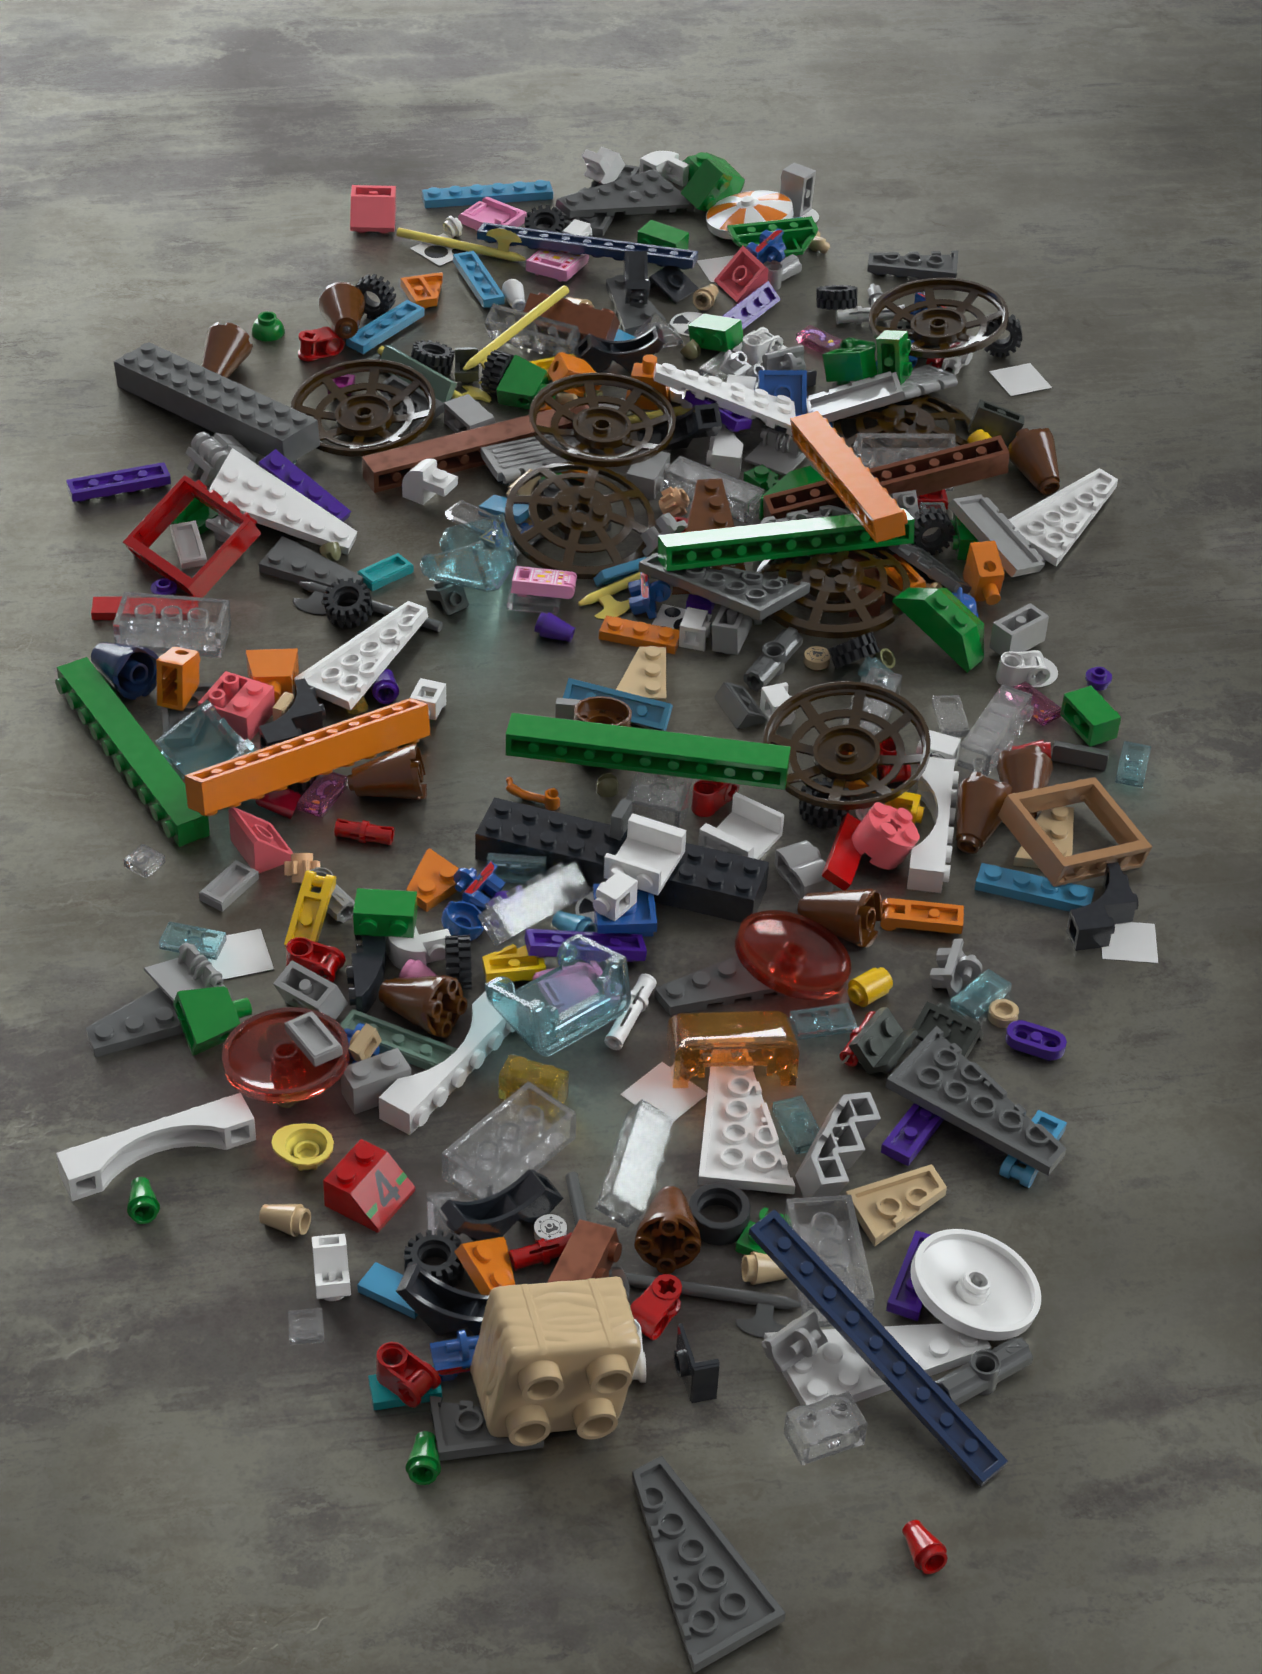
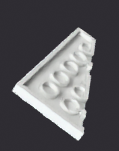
M656 363L654 381L678 391L691 390L698 399L711 398L717 401L716 403H718L719 407L750 419L759 417L766 423V426L775 428V426L779 425L787 429L786 434L792 436L790 418L796 417L794 401H791L789 397L784 395L772 396L762 389L751 390L745 388L740 383L733 382L729 384L722 382L720 378L715 376L707 378L700 376L698 372L693 370L682 371L668 363H663L662 365Z
M233 448L208 490L209 492L212 489L222 496L224 502H233L242 514L245 512L249 513L259 524L320 546L329 542H338L343 554H349L356 540V530Z
M1099 468L1008 520L1015 526L1014 531L1018 530L1031 544L1030 548H1035L1046 561L1057 566L1116 489L1118 479Z
M407 601L296 676L294 680L305 678L309 687L315 689L318 697L352 710L428 618L427 608Z
M713 1037L698 1185L720 1182L731 1184L739 1189L794 1194L795 1183L793 1178H790L787 1169L788 1163L785 1155H782L779 1138L767 1103H764L760 1083L756 1080L753 1071L754 1066L745 1040Z
M944 1323L884 1326L929 1376L970 1362L972 1354L976 1351H990L992 1348L988 1340L967 1336ZM836 1329L822 1330L828 1342L820 1346L817 1353L812 1357H804L782 1372L808 1418L891 1390ZM777 1332L764 1333V1340Z

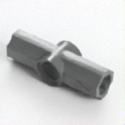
M792 627L783 629L773 641L766 642L763 645L762 654L745 672L743 677L749 689L758 691L762 687H766L774 676L783 674L785 663L803 643V637L798 633L797 629Z
M1013 1337L990 1351H976L972 1354L969 1363L935 1382L958 1406L977 1394L988 1395L994 1392L998 1382L1032 1364L1033 1355L1030 1352L1029 1345L1022 1338Z

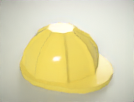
M307 1123L291 1124L280 1128L273 1135L271 1142L273 1151L300 1171L316 1170L318 1166L329 1159L334 1147V1141L329 1131L317 1124Z

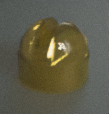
M361 697L352 710L347 709V711L353 715H359L368 711V705L364 697Z

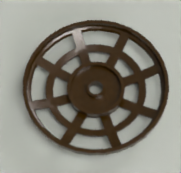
M929 278L902 284L881 295L870 309L869 329L875 339L885 330L908 331V336H913L917 340L911 343L909 356L950 358L976 352L995 342L1007 328L1009 312L1004 299L987 286L956 278ZM933 290H955L969 294L962 302L951 299H935ZM924 291L926 301L911 304L903 309L893 303L904 296ZM979 296L992 303L998 312L985 317L984 313L972 304ZM937 306L955 307L957 309L937 308ZM885 307L896 314L891 320L890 328L876 326L877 318ZM923 308H928V309H926V310H923V311L917 313L915 316L912 315V314H910V313H912V312H914V311H916V310L923 309ZM966 311L970 312L977 320L967 322L963 314ZM1001 318V326L989 337H983L987 331V323ZM902 319L911 323V329H897ZM980 326L976 336L966 335L967 329ZM958 340L966 342L956 347L950 348L949 344L955 343ZM924 345H939L940 349H927L921 347Z
M361 359L333 365L311 376L296 391L291 401V408L318 420L320 441L327 440L330 443L342 446L335 447L320 442V446L316 449L335 455L354 457L367 456L399 448L416 439L432 422L436 409V399L430 382L415 369L389 360ZM370 372L368 383L352 384L340 389L332 380L347 374ZM384 372L398 375L410 380L412 383L402 391L391 385L378 383L379 373ZM322 384L330 391V394L321 400L316 409L302 405L308 395ZM420 388L427 397L429 410L415 413L414 404L409 396ZM367 390L366 394H358L349 398L346 396V394ZM376 392H386L395 397L388 401L386 398L376 395ZM334 400L340 403L335 413L324 411ZM403 402L408 414L393 415V408ZM321 419L336 421L338 428L325 431ZM424 419L414 431L402 438L400 437L409 429L413 421ZM405 422L396 433L392 434L387 431L392 423ZM346 434L354 437L352 443H348L334 437ZM373 436L383 438L379 441L363 443L364 438Z
M583 373L561 378L541 389L531 403L529 423L532 433L539 443L563 459L601 467H621L646 461L663 451L674 436L676 417L674 409L666 397L654 387L640 380L612 373ZM594 385L614 386L632 392L626 400L609 396H596ZM581 386L585 388L586 397L574 399L564 405H561L552 398L554 395L568 389ZM642 395L656 404L664 415L650 419L642 409L634 404ZM544 403L556 411L551 420V427L536 424L537 414ZM588 404L589 408L577 414L570 411L582 405ZM598 404H610L619 406V408L617 410L610 407L599 406ZM630 411L642 422L631 424L626 414ZM565 417L573 422V429H558L560 419ZM667 422L666 438L660 444L649 443L652 438L653 427ZM645 430V436L641 442L630 439L631 432ZM541 433L553 435L555 440L567 451L552 444ZM562 437H575L580 444L572 447ZM622 445L633 448L629 451L616 454L614 451L615 448H618ZM589 448L603 450L605 455L591 454L584 451ZM641 450H648V451H646V452H644V453H642V454H638V455L632 456V455H634V454L640 452Z
M920 395L902 400L913 402L911 405L897 406L893 403L885 405L887 409L881 413L865 411L842 418H856L858 434L847 440L843 436L841 429L842 419L835 420L833 427L840 438H844L846 445L853 449L856 457L861 458L862 464L871 469L892 463L895 455L921 456L940 451L950 445L952 441L958 445L968 444L965 439L956 435L954 420H961L967 428H969L971 420L950 403L932 396ZM922 405H925L939 413H928L920 408ZM863 419H877V426L866 430ZM935 420H946L949 425V431L935 426ZM879 434L890 444L880 442L872 436ZM934 434L944 437L943 440L934 445H930L928 442ZM864 440L874 448L886 453L882 462L863 455L852 446ZM900 445H901V446H917V445H919L921 448H911V449H910V448H900L899 446H900Z
M582 462L553 463L527 473L511 489L507 497L504 513L505 527L515 547L527 559L543 569L574 572L577 575V579H594L601 570L643 558L645 555L642 551L647 547L644 541L638 549L622 559L615 546L623 542L631 530L642 534L647 529L655 527L654 513L649 501L632 482L610 469ZM582 470L587 471L588 473H565L556 475L553 471ZM540 475L547 479L537 486L532 495H516L518 490L531 479ZM597 475L606 476L620 483L629 491H621L617 486L601 477H597ZM585 479L584 486L569 487L563 480ZM595 482L606 486L614 493L604 496L593 489ZM552 484L560 490L554 498L540 496ZM629 499H639L648 515V528L634 521V511ZM622 501L626 509L627 518L613 513L611 504ZM514 504H529V517L533 527L522 534L514 520ZM537 505L550 506L551 517L541 522L537 513ZM577 510H583V511L587 512V514H584V513H581V512H576V511H577ZM610 522L624 526L620 533L612 539L606 533ZM557 526L558 529L569 535L568 541L557 537L548 529ZM540 534L550 543L565 549L562 562L542 554L531 546L528 541ZM595 536L601 542L597 544H578L579 538H592ZM607 551L613 562L600 566L572 565L575 552L596 553Z
M879 547L841 551L837 554L808 555L812 559L805 564L792 563L800 556L788 557L783 563L771 564L775 559L763 560L756 572L763 575L764 572L779 571L778 577L787 578V571L802 572L801 580L793 583V585H800L801 581L810 583L809 594L817 598L816 601H812L802 596L794 602L812 609L809 621L790 615L782 609L772 613L769 617L786 628L792 627L797 629L798 633L821 638L842 639L859 637L887 627L903 614L895 604L888 611L875 618L870 616L866 607L876 602L883 593L895 598L910 587V579L901 563ZM850 552H853L868 560L857 562L847 556ZM871 554H874V555L880 557L881 559H876V558H875L874 556H872ZM884 567H894L903 579L902 592L887 585L888 578ZM876 568L880 575V581L865 577L864 570ZM864 585L875 589L863 599H860L857 595ZM848 599L850 602L846 604H826L827 600L839 601ZM856 611L862 621L844 625L820 623L823 612L842 613Z
M829 682L798 692L775 710L766 725L763 736V743L791 747L789 764L794 773L787 775L785 791L801 801L827 809H866L872 807L876 802L884 804L894 800L907 792L920 779L930 758L931 739L929 728L917 708L892 690L864 682ZM830 696H854L852 709L832 710L818 714L811 704L812 701ZM865 697L887 703L899 710L903 715L890 724L878 715L863 711ZM801 708L809 720L805 721L795 731L791 740L776 735L775 733L783 720L793 711ZM850 718L848 725H838L829 728L825 724L826 721ZM861 720L870 722L883 730L873 735L870 731L860 727ZM910 722L915 726L920 736L922 754L905 755L904 742L899 731ZM812 728H815L820 734L813 746L800 743L804 735ZM891 738L896 747L897 755H880V744ZM842 751L853 752V754H851V755H842V754H840V752H842ZM797 752L813 756L815 766L801 770L797 761ZM919 764L917 771L904 784L894 790L886 786L896 778L903 765ZM878 765L893 766L889 774L880 781L871 774ZM823 774L830 779H834L832 789L819 785L810 778ZM860 779L869 786L858 790H844L846 782ZM802 781L811 789L829 795V798L827 800L809 795L790 784ZM873 792L881 795L866 800L840 801L841 797H856Z

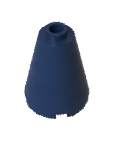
M101 642L93 648L91 653L92 664L121 696L136 700L141 695L144 697L149 695L156 688V660L159 657L151 649L143 646Z

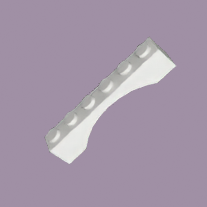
M728 374L726 383L732 384L736 382L744 385L747 389H756V377ZM722 423V428L717 436H711L706 465H711L710 475L739 478L742 466L743 443L737 439L732 431L726 429V425Z
M930 757L924 773L918 780L917 794L921 795V800L930 810L935 826L931 833L911 850L907 889L941 893L943 882H949L951 865H945V862L950 863L952 846H948L947 843L952 844L954 827L949 825H954L956 808H950V806H956L957 790L952 789L957 788L959 772L954 771L955 760Z
M489 987L472 1004L471 1027L460 1047L445 1061L433 1068L415 1075L398 1078L379 1097V1119L408 1135H411L418 1126H423L427 1122L429 1115L437 1107H441L456 1088H460L464 1084L467 1076L474 1069L480 1068L485 1058L493 1050L495 1051L500 1047L503 1039L510 1032L517 1030L521 1022L520 1002Z
M238 1093L58 1152L56 1154L59 1174L71 1201H75L104 1191L108 1184L125 1168L154 1153L190 1146L228 1150L256 1140L255 1119L242 1094Z

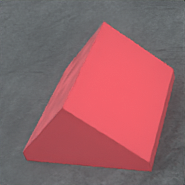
M742 246L714 281L739 303L768 281V268Z
M235 807L228 810L231 842L251 868L262 873L284 865V861H291L292 850L270 822Z

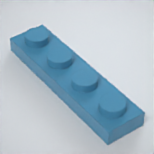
M475 251L453 254V263L483 308H493L496 305L505 304L504 294Z
M406 300L360 328L355 336L346 339V346L364 354L424 316V307Z
M568 678L563 698L583 700L595 696L612 697L623 701L632 710L631 723L666 731L673 708L672 704Z
M981 863L974 890L1070 912L1071 909L1091 904L1095 888L1073 883L1054 887L1047 877Z

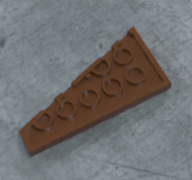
M722 478L697 480L687 522L688 527L685 532L734 527ZM744 563L710 566L711 569L721 571L723 566L746 570ZM673 587L672 595L690 594L689 591L679 587Z

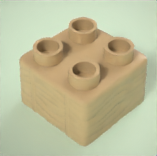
M620 1277L507 1285L491 1290L470 1371L486 1420V1426L492 1436L509 1437L510 1442L516 1446H530L544 1440L550 1432L577 1430V1434L581 1438L598 1439L615 1430L641 1352L640 1337L637 1334L626 1290Z

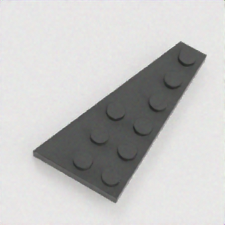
M654 169L557 198L555 205L569 218L593 217L594 213H605L606 216H614L615 212L624 211L625 215L652 214L660 209H665L670 213L676 212L678 208H685L686 212L694 211L695 207L672 183L668 182Z
M658 553L639 562V572L647 574L653 579L667 582L673 587L689 591L690 594L704 597L712 603L726 606L732 611L741 612L754 620L765 619L767 616L810 592V583L801 581L800 585L788 584L787 578L778 577L777 579L768 580L763 579L761 573L725 566L722 567V571L711 569L710 566L666 571L658 560Z

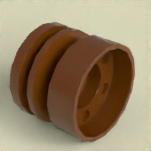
M595 696L580 700L575 705L574 720L631 727L632 710L621 700L612 697Z

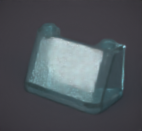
M503 514L446 528L440 538V546L443 552L434 555L431 553L424 555L421 558L420 565L423 575L428 576L430 580L485 592L499 589L517 563L516 552Z
M208 700L204 701L155 741L169 764L173 763L183 775L257 751V748L248 738L244 741L231 728L228 722L221 718L215 710L216 708Z
M576 934L564 941L559 947L557 968L515 990L513 982L507 977H497L485 984L488 1002L533 1051L548 1057L620 1017L627 1011L631 1003V991L625 956L580 934Z

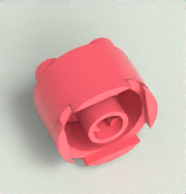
M880 802L874 803L852 835V841L856 850L861 855L865 852L872 858L869 862L879 868L887 870L897 868L920 839L918 830L911 821L913 818L911 813L904 808L897 810Z

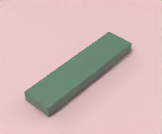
M385 345L380 360L401 363L415 369L430 382L437 400L443 403L451 400L457 383L394 347ZM395 375V376H397L398 378L404 380L405 382H407V383H409V384L412 383L410 380H408V379H406V378H403V377H401V376Z
M354 1009L349 1012L337 1028V1034L343 1035L345 1028L354 1030L358 1023H367L377 1029L382 1039L378 1045L380 1048L379 1052L384 1053L398 1048L407 1063L425 1070H429L445 1061L457 1050L455 1047Z

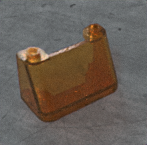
M780 1011L679 1013L669 1019L667 1024V1042L673 1088H688L689 1080L697 1074L698 1078H704L705 1067L765 1065L766 1076H773V1073L778 1075L781 1086H796L800 1052L798 1040L785 1013Z

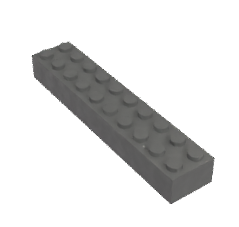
M153 343L142 344L141 347L124 354L123 357L114 361L118 387L214 433L232 435L241 445L266 457L276 449L293 462L320 446L318 420L158 347Z

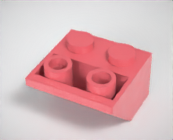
M352 185L350 231H357L359 233L367 231L380 233L395 232L396 186Z
M225 671L198 702V707L224 736L249 743L259 732V726L264 725L273 715V706L275 705L274 686Z

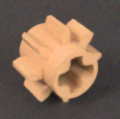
M670 486L661 492L663 497L659 500V507L663 514L670 513L673 517H681L687 513L685 508L690 504V500L683 489Z
M313 853L291 854V861H284V875L292 876V883L302 884L306 870L320 867V861H313Z

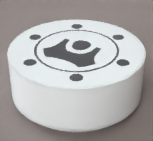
M553 1214L543 1215L534 1224L535 1240L544 1238L546 1241L567 1235L566 1222L560 1216Z

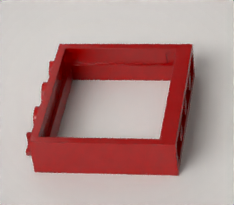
M184 475L127 536L123 543L133 556L164 578L175 582L177 587L188 595L199 596L200 601L261 533L255 526L257 521L249 513L245 512L242 514L233 502H224L222 496L213 489L209 492L199 479L193 481ZM196 498L238 528L194 577L191 578L149 549V547L190 502Z

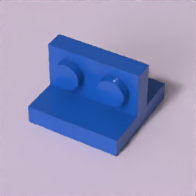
M807 370L758 371V389L765 390L772 396L784 395L789 397L791 401H794L796 416L807 414Z
M593 884L594 900L597 898L595 893L600 884ZM637 889V902L616 921L599 914L595 910L594 923L597 926V934L620 933L640 934L642 937L653 936L654 932H657L654 894Z

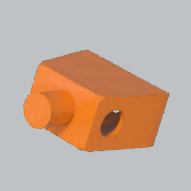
M564 352L556 354L548 369L553 382L575 374L597 373L585 360ZM594 385L595 390H599L602 385ZM584 386L575 387L563 392L584 397L585 388Z
M645 355L643 363L634 364L631 378L654 387L671 403L670 387L654 381L657 357ZM627 390V394H626L625 400L627 399V397L630 395V393H631L632 391ZM642 395L634 404L640 409L660 410L656 404Z
M995 541L970 543L963 579L972 587L970 594L975 601H986L988 605H995L1001 600L1000 592L1004 580V570Z
M172 647L156 660L157 706L180 711L185 709L200 682L199 663L201 658L198 651Z
M298 648L246 650L249 679L274 686L275 703H277L284 692L294 693V678L299 673Z

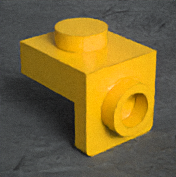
M905 792L896 799L885 803V805L897 810L899 808L908 810L913 817L911 821L914 825L922 823L924 807L920 806V794Z

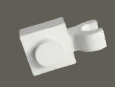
M962 341V342L959 343L957 346L962 345V344H964V343H966V342H965V341ZM973 353L945 358L942 369L945 370L949 367L953 369L952 374H958L960 368L970 363Z

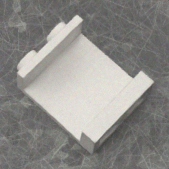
M736 792L733 795L732 812L716 828L705 823L700 828L699 846L759 860L782 836L784 814Z
M632 813L628 820L627 839L616 856L609 853L605 855L604 878L609 879L610 871L615 868L637 880V889L659 895L685 853L687 830Z

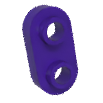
M1023 1020L1011 1022L1007 1027L1005 1037L1006 1043L1011 1048L1047 1060L1060 1059L1065 1054L1067 1040L1062 1033Z

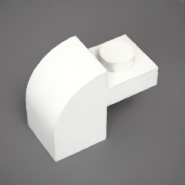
M601 147L598 153L586 149L582 155L588 168L584 174L585 177L602 184L615 181L625 166L619 153Z
M655 151L640 158V173L654 169L665 179L682 187L687 185L689 164L680 161L678 153Z
M424 459L404 476L402 495L404 498L424 505L435 494L443 497L446 496L458 485V476L437 469V460Z
M415 926L414 938L385 936L386 952L392 964L401 970L409 959L415 961L419 959L426 965V963L446 959L445 936L451 935L448 929L419 935Z
M345 1234L312 1237L317 1299L324 1298L327 1301H337L344 1298V1296H350L351 1286Z

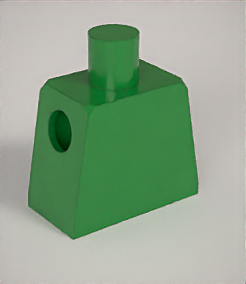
M515 355L496 389L498 403L530 409L534 397L541 389L549 385L547 371Z
M225 986L178 991L173 1002L192 1056L235 1037L241 1026L239 1018L252 1015L249 999L246 997L232 1001L228 988Z

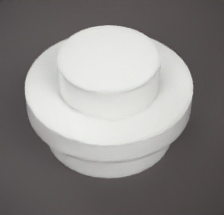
M452 216L447 217L446 221L443 222L445 232L451 238L461 236L463 226L459 219Z

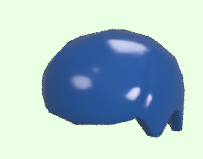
M450 901L443 910L441 917L443 929H448L451 936L470 935V941L475 940L482 934L487 922L482 912L474 904L464 901Z

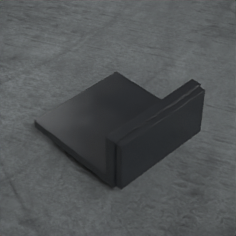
M666 266L652 274L648 279L650 280V289L657 285L675 304L698 290V287L676 266Z
M678 1324L674 1363L678 1377L683 1379L691 1403L717 1399L719 1359L695 1363L683 1324Z

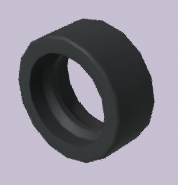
M710 1183L698 1188L690 1198L689 1207L702 1241L720 1246L738 1241L749 1223L751 1209L749 1199L741 1189L727 1183ZM711 1205H723L733 1209L738 1214V1217L730 1222L718 1223L704 1218L700 1211Z

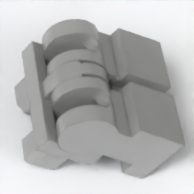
M205 432L198 433L193 438L191 447H188L186 454L191 458L187 469L195 475H200V481L206 486L212 485L232 448L254 463L257 458L232 435L215 433L214 437Z

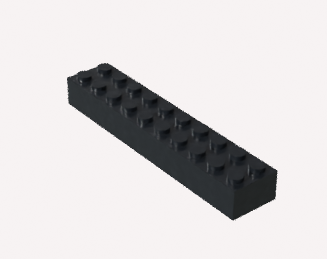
M494 797L475 833V859L489 863L492 861L494 864L593 887V884H601L608 880L604 878L605 855L609 853L616 856L627 839L628 829L621 840L611 838L610 824ZM686 843L685 853L659 895L654 894V902L752 926L767 889L769 862Z

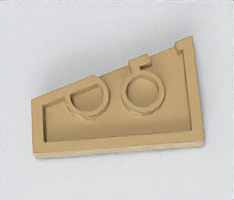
M639 647L616 690L666 702V647Z
M1061 806L1042 810L1036 822L1064 857L1071 856L1073 849L1074 807ZM1021 846L1014 858L1013 865L1039 868Z
M931 1164L846 1191L845 1201L875 1247L946 1195L947 1186Z

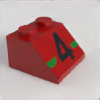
M363 1139L356 1143L323 1180L324 1205L377 1233L381 1231L415 1192V1186L391 1155Z

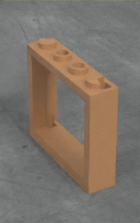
M1096 777L1007 795L998 814L1003 823L1054 887L1104 876L1107 863L1118 862L1122 871L1142 867L1152 849L1151 844ZM1085 802L1119 845L1064 857L1030 813Z

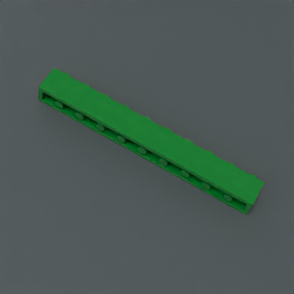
M905 510L908 523L905 525L906 535L878 543L873 540L853 514L658 535V560L666 571L911 544L914 543L915 519Z
M85 657L58 666V679H55L58 692L66 696L72 710L76 709L82 724L88 725L94 740L100 741L106 756L112 757L118 772L124 773L130 788L136 789L142 804L149 806L154 820L160 821L163 825L166 836L168 838L172 837L179 847L210 836L209 816H203L199 812L188 808L185 783L91 661Z
M511 713L506 731L505 755L785 790L791 747Z

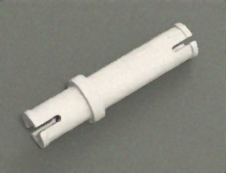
M899 305V307L903 309L905 305ZM856 306V309L836 310V323L857 322L858 325L868 322L871 307L862 308L861 306ZM885 307L879 314L877 321L892 320L896 314Z
M641 974L633 990L629 991L625 996V1004L604 1040L609 1048L613 1050L622 1049L640 1012L645 1011L649 1004L648 998L657 984L653 976Z

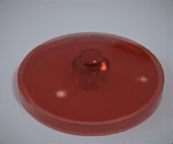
M779 910L756 912L748 916L741 923L735 937V951L744 968L765 986L790 997L803 1000L830 998L844 988L851 973L849 954L838 938L817 922L795 913Z
M299 1007L272 1009L248 1018L230 1033L222 1050L224 1073L229 1083L238 1092L249 1098L269 1103L297 1102L326 1091L342 1077L349 1063V1043L342 1026L322 1012ZM311 1011L330 1031L343 1049V1055L316 1067L287 1034L284 1024Z

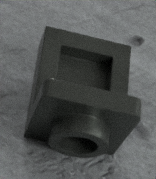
M477 347L455 348V382L469 384L479 381V364L467 371L463 370L468 360L478 353Z
M443 578L435 581L433 587L426 589L428 600L441 601L446 615H451L469 606L462 582L449 581L448 578Z

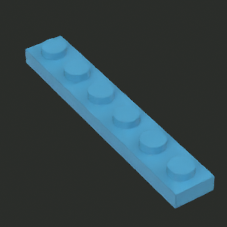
M537 180L535 182L517 181L510 184L494 183L493 185L474 184L467 187H431L422 190V199L425 208L474 205L478 201L482 202V199L485 197H490L502 203L553 199V189L550 181Z

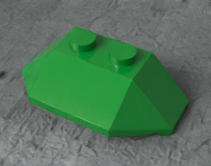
M700 152L696 155L688 156L682 161L689 164L688 181H690L706 158L716 161L733 177L729 182V187L717 198V202L731 195L741 193L745 179L725 159L707 152Z
M812 216L727 225V230L733 242L740 248L742 246L746 248L751 242L759 245V237L765 230L774 232L778 228L783 230L782 241L786 247L784 250L785 257L792 254L795 256L803 255L818 233V227Z
M909 587L892 600L903 613L967 673L983 661L984 623L947 588Z

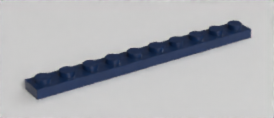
M485 222L477 230V239L484 240L486 243L497 242L495 238L486 234L491 229L498 228L511 231L521 239L522 243L512 242L510 246L522 245L527 246L529 249L544 248L551 252L566 251L573 255L588 254L594 258L610 257L616 261L624 260L625 251H647L648 263H654L660 267L676 266L682 270L693 269L698 261V251Z
M775 1209L749 1228L748 1234L980 1487L1006 1466L1008 1460Z

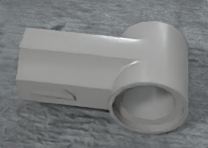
M793 254L786 257L782 262L766 261L764 263L768 268V281L774 290L780 289L782 281L802 270L799 258Z
M323 867L310 870L316 872L319 876L333 875L329 869ZM336 884L327 912L336 921L344 923L351 919L355 901ZM314 887L311 892L320 893L321 888Z

